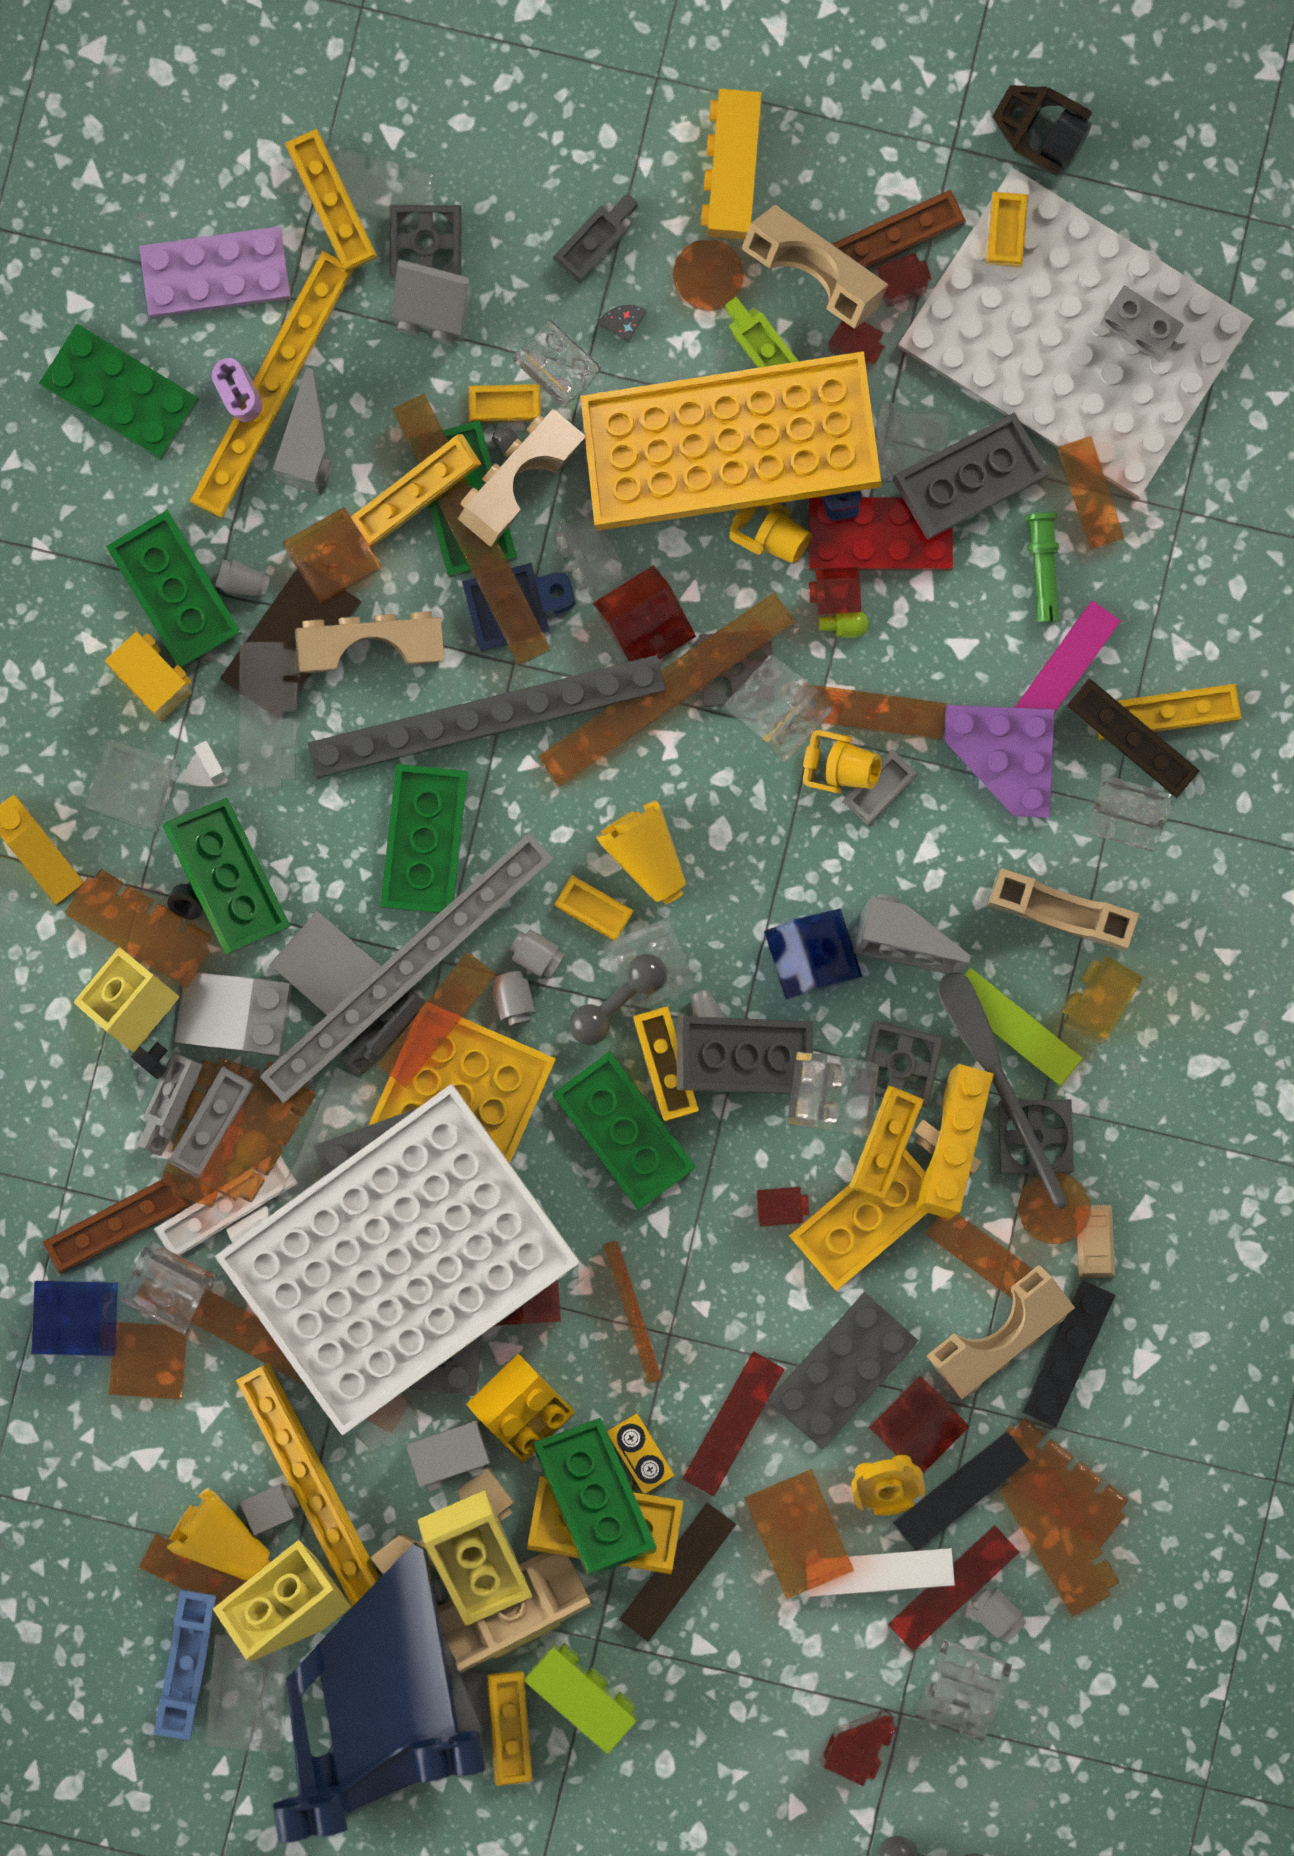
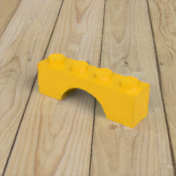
M958 1064L949 1072L941 1103L943 1113L940 1133L933 1157L923 1177L916 1206L917 1210L948 1219L960 1213L993 1073Z

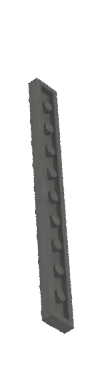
M657 655L311 741L308 742L315 776L319 779L666 692L659 660Z

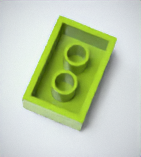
M554 1642L525 1675L524 1681L605 1753L609 1754L636 1723L637 1714L634 1712L636 1705L621 1691L616 1696L606 1688L608 1680L595 1668L591 1667L589 1671L585 1670L578 1663L580 1655L570 1646L563 1643L559 1647Z

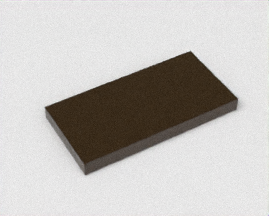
M302 561L220 679L280 720L313 674H298L296 628H303L302 622L309 620H324V626L339 625L338 619L352 617L362 602Z

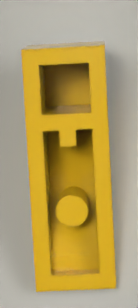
M13 794L0 804L1 838L57 906L85 884L17 796Z

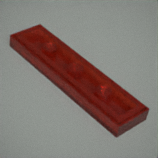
M752 1352L682 1478L683 1480L713 1497L715 1496L783 1374L784 1368L756 1352Z
M993 1525L953 1562L955 1586L925 1588L887 1624L913 1652L1007 1565L1019 1551Z

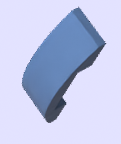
M180 1589L167 1670L154 1728V1734L188 1741L191 1739L214 1619L213 1608L216 1605L217 1595Z

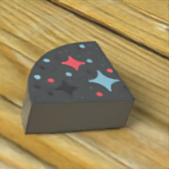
M635 305L618 306L606 312L598 321V325L629 343L647 310Z

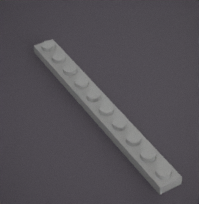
M528 832L259 1077L285 1103L549 864L553 858Z

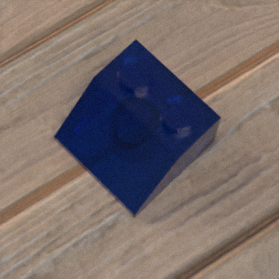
M841 908L793 919L764 931L786 1000L863 977L856 954L853 953L854 948Z

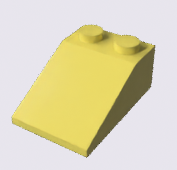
M485 1490L418 1519L424 1544L465 1626L533 1597L501 1522Z
M298 1540L214 1607L213 1611L246 1660L251 1662L324 1630L349 1610L351 1605L318 1558Z

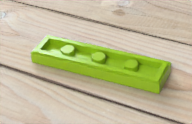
M970 967L964 976L972 983L993 1034L1060 1087L1083 1058Z

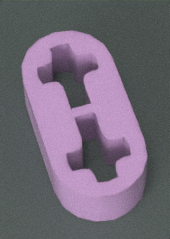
M233 358L220 360L212 370V380L226 409L241 422L254 420L262 410V401L247 370ZM231 370L233 371L232 377L236 383L234 385L226 381L228 379L227 373ZM241 394L248 399L246 401L247 407L244 410L240 409L242 403L238 396Z

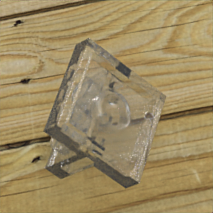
M152 1241L150 1246H145L140 1254L120 1301L185 1335L198 1307L211 1288L216 1275Z

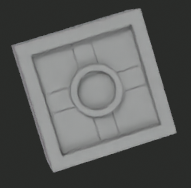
M478 1420L406 1444L419 1487L427 1485L430 1491L443 1486L442 1479L469 1470L472 1476L483 1474L484 1469H486L485 1465L491 1462Z

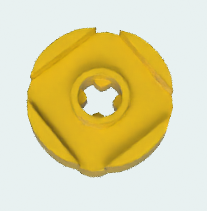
M898 1455L892 1459L875 1463H862L854 1470L855 1477L851 1482L853 1501L862 1511H864L863 1506L873 1509L874 1515L887 1516L899 1514L914 1506V1499L919 1494L921 1499L925 1495L926 1487L923 1473L918 1466L912 1463L911 1457L907 1455Z

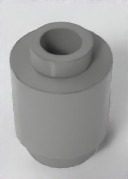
M531 929L527 934L520 931L509 949L515 953L511 960L537 976L542 977L544 975L549 979L552 978L565 957V954L558 950L559 946Z
M514 971L496 976L494 978L496 986L493 987V992L501 1022H508L510 1027L529 1023V1016L535 1014L536 1011L528 979L523 978L522 971Z
M987 1588L984 1589L972 1602V1605L975 1607L972 1615L997 1639L1001 1637L1006 1643L1027 1622L1021 1616L1022 1611L998 1588L992 1592Z

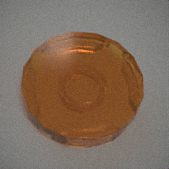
M718 240L694 241L685 247L675 260L673 271L675 290L683 302L694 309L708 312L723 309L728 302L737 297L741 291L744 278L742 261L735 250Z
M1054 1172L1068 1200L1067 1206L1059 1209L1053 1204L1040 1176H1037L1023 1188L1018 1201L1019 1216L1024 1229L1034 1239L1047 1244H1064L1077 1238L1087 1227L1091 1216V1200L1086 1188L1075 1177L1062 1172Z

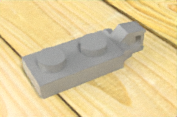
M176 1053L171 1054L166 1065L167 1070L161 1076L143 1116V1119H146L147 1122L137 1146L159 1156L163 1154L170 1142L169 1137L172 1135L177 1121L183 1114V1108L191 1090L198 1081V1075L203 1065Z

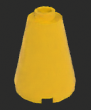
M654 800L642 805L645 809L643 813L640 814L639 811L627 813L601 831L602 834L597 835L595 838L655 902L663 900L665 904H669L684 894L681 888L686 885V880L662 807L658 800Z
M206 1488L197 1496L203 1500L198 1507H193L192 1505L188 1507L169 1538L173 1543L167 1545V1549L174 1554L248 1581L272 1562L268 1559L270 1551L253 1535L252 1531L216 1492L210 1488Z

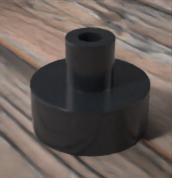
M190 882L176 885L172 889L167 900L170 911L186 920H194L200 917L203 908Z
M156 1042L149 1052L139 1046L130 1056L157 1080L167 1070L159 1061L168 1050L159 1042Z

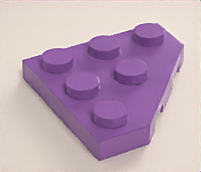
M946 705L945 742L1013 816L1050 818L1055 709Z

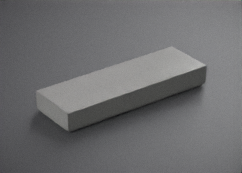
M222 1066L168 1162L200 1180L254 1084Z

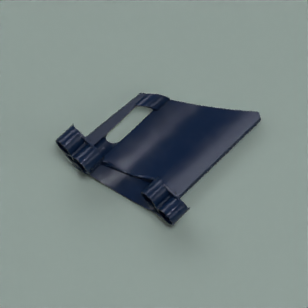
M414 1542L287 1677L299 1795L272 1804L278 1840L281 1843L303 1840L312 1835L324 1837L345 1832L347 1830L346 1817L351 1811L417 1782L437 1781L450 1775L468 1776L487 1769L481 1733L479 1731L458 1730L427 1549ZM320 1676L332 1746L325 1755L314 1757L311 1754L301 1695Z

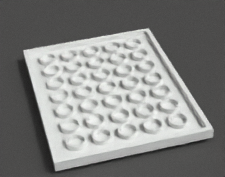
M1012 167L997 192L1028 195L1022 268L986 264L991 210L990 201L899 342L897 348L1003 415L1008 416L1015 412L1024 428L1139 499L1252 323L1253 318ZM1124 285L1184 324L1179 335L1160 363L1100 324L1104 314Z
M453 1084L442 1090L215 1256L342 1436L581 1263Z

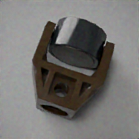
M1010 85L992 116L994 122L1018 156L1055 176L1059 174L1061 167L1068 170L1092 127V123L1088 121L1092 111L1046 86ZM1060 106L1065 110L1052 128L1039 155L1032 150L1026 136L1043 107ZM1016 108L1024 110L1023 115L1019 118L1012 116V111Z

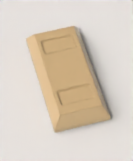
M1112 1205L1076 1206L1078 1277H1115Z

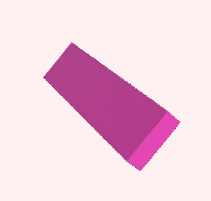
M1092 600L1014 708L1055 709L1056 712L1121 620Z

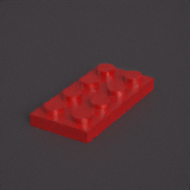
M822 497L809 498V532L812 533L809 543V570L953 569V527L927 540L903 497H861L859 515L853 519L830 521L828 519Z

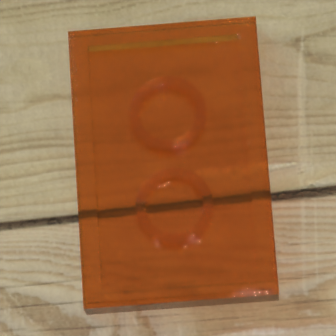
M812 1469L744 1497L787 1600L854 1572Z

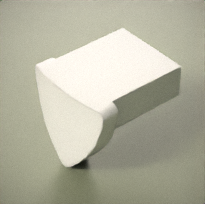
M204 741L195 746L196 754L185 771L184 782L187 785L200 788H214L226 785L228 779L208 742Z
M262 1205L226 1227L232 1243L271 1216L266 1205Z

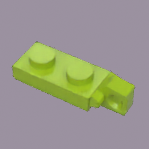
M737 297L725 305L724 309L734 321L728 326L732 336L756 368L799 362L762 312H758L755 307L747 311Z

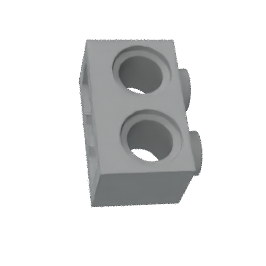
M1125 285L1100 322L1101 325L1159 363L1184 326L1182 322Z

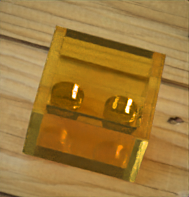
M1106 955L1099 961L1094 959L1092 963L1088 964L1079 980L1084 983L1080 993L1075 990L1063 1006L1061 1012L1066 1014V1017L1062 1023L1100 1045L1107 1041L1143 977Z

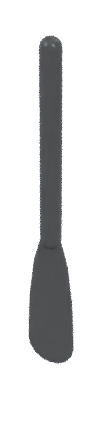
M961 973L945 975L937 987L940 1002L975 1060L986 1072L993 1073L992 1082L1053 1204L1059 1209L1066 1207L1068 1204L1067 1197L1002 1069L998 1046L972 983Z

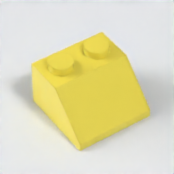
M119 947L73 1003L134 1053L146 1041L151 1031L161 1019L170 1012L180 996Z

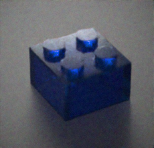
M34 1281L32 1354L116 1356L118 1283Z

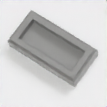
M891 749L882 759V769L877 785L873 789L854 788L842 802L861 821L869 826L918 773Z

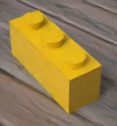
M668 1006L633 1016L663 1123L698 1113L699 1109L694 1092L677 1090V1035Z

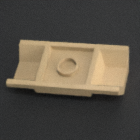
M543 1552L520 1564L519 1566L533 1597L470 1625H464L453 1600L437 1607L440 1628L454 1655L460 1673L492 1657H495V1659L561 1626V1621L592 1606L590 1598L569 1557Z

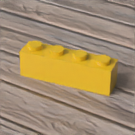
M719 89L718 100L711 99L709 121H716L715 135L708 134L706 156H713L712 170L705 169L703 190L711 191L710 205L702 204L701 226H708L707 237L745 240L750 228L762 92Z

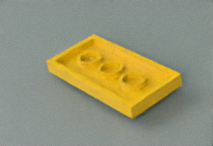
M905 1149L885 1201L849 1188L848 1185L791 1233L789 1237L831 1287L837 1291L927 1214V1212L916 1209L925 1171Z
M540 1476L527 1550L579 1558L545 1477ZM633 1492L657 1549L655 1553L620 1566L672 1574L684 1501Z

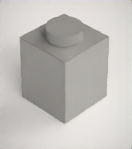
M282 1483L239 1502L254 1536L295 1518L297 1515L294 1509L299 1508L292 1488L285 1489Z

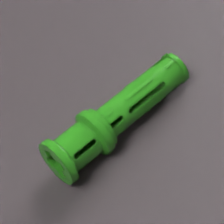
M1053 512L1025 515V521L1029 523L1030 545L1027 546V552L1033 556L1037 623L1060 621L1055 554L1058 553L1060 548L1059 543L1055 542L1054 521L1057 519V513Z

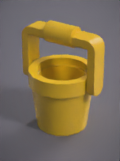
M779 503L760 506L770 513L761 524L755 540L739 531L747 525L759 506L739 510L733 518V524L729 532V538L733 542L757 555L767 552L792 564H796L801 559L811 541L812 533L790 518L791 512L789 509Z
M816 730L812 733L810 744L806 747L803 767H805L803 783L808 787L840 794L842 793L841 787L843 786L873 789L877 785L881 774V755L854 746L850 743L852 742V736L826 730ZM821 737L838 740L832 746L827 760L826 781L828 784L813 781L815 769H817Z

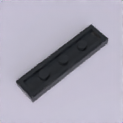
M1005 1431L915 1503L912 1508L895 1519L893 1523L914 1550L917 1551L1029 1462L1030 1459L1011 1435Z

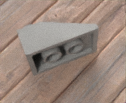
M399 259L391 313L392 323L398 326L397 330L410 335H418L419 331L432 334L433 340L444 344H452L453 340L462 342L473 302L470 279Z
M306 367L273 471L278 483L319 495L322 486L328 487L333 467L331 466V460H329L317 380L313 369Z
M882 894L877 895V898H870L860 914L853 953L944 974L961 973L970 963L971 956L908 905L898 903V898Z
M185 971L174 1043L281 1057L283 1055L293 986L290 983Z

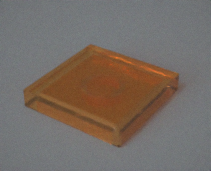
M344 507L289 537L282 543L283 548L320 604L375 574L382 567Z
M114 1321L109 1395L182 1400L188 1327Z

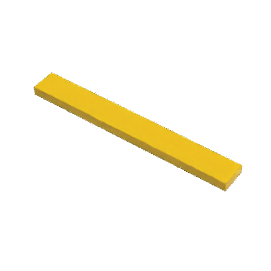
M324 251L320 254L253 381L262 401V410L259 416L250 422H241L234 417L190 500L191 504L223 520L354 272L352 270L345 273L338 258ZM244 398L240 409L244 410L247 407L246 401L248 399Z
M267 1363L237 1379L236 1382L353 1607L380 1576L270 1363Z

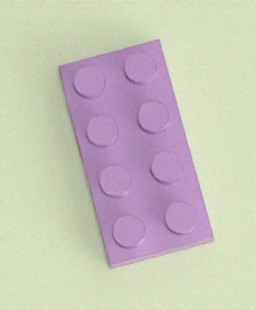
M281 226L139 246L149 318L291 299Z

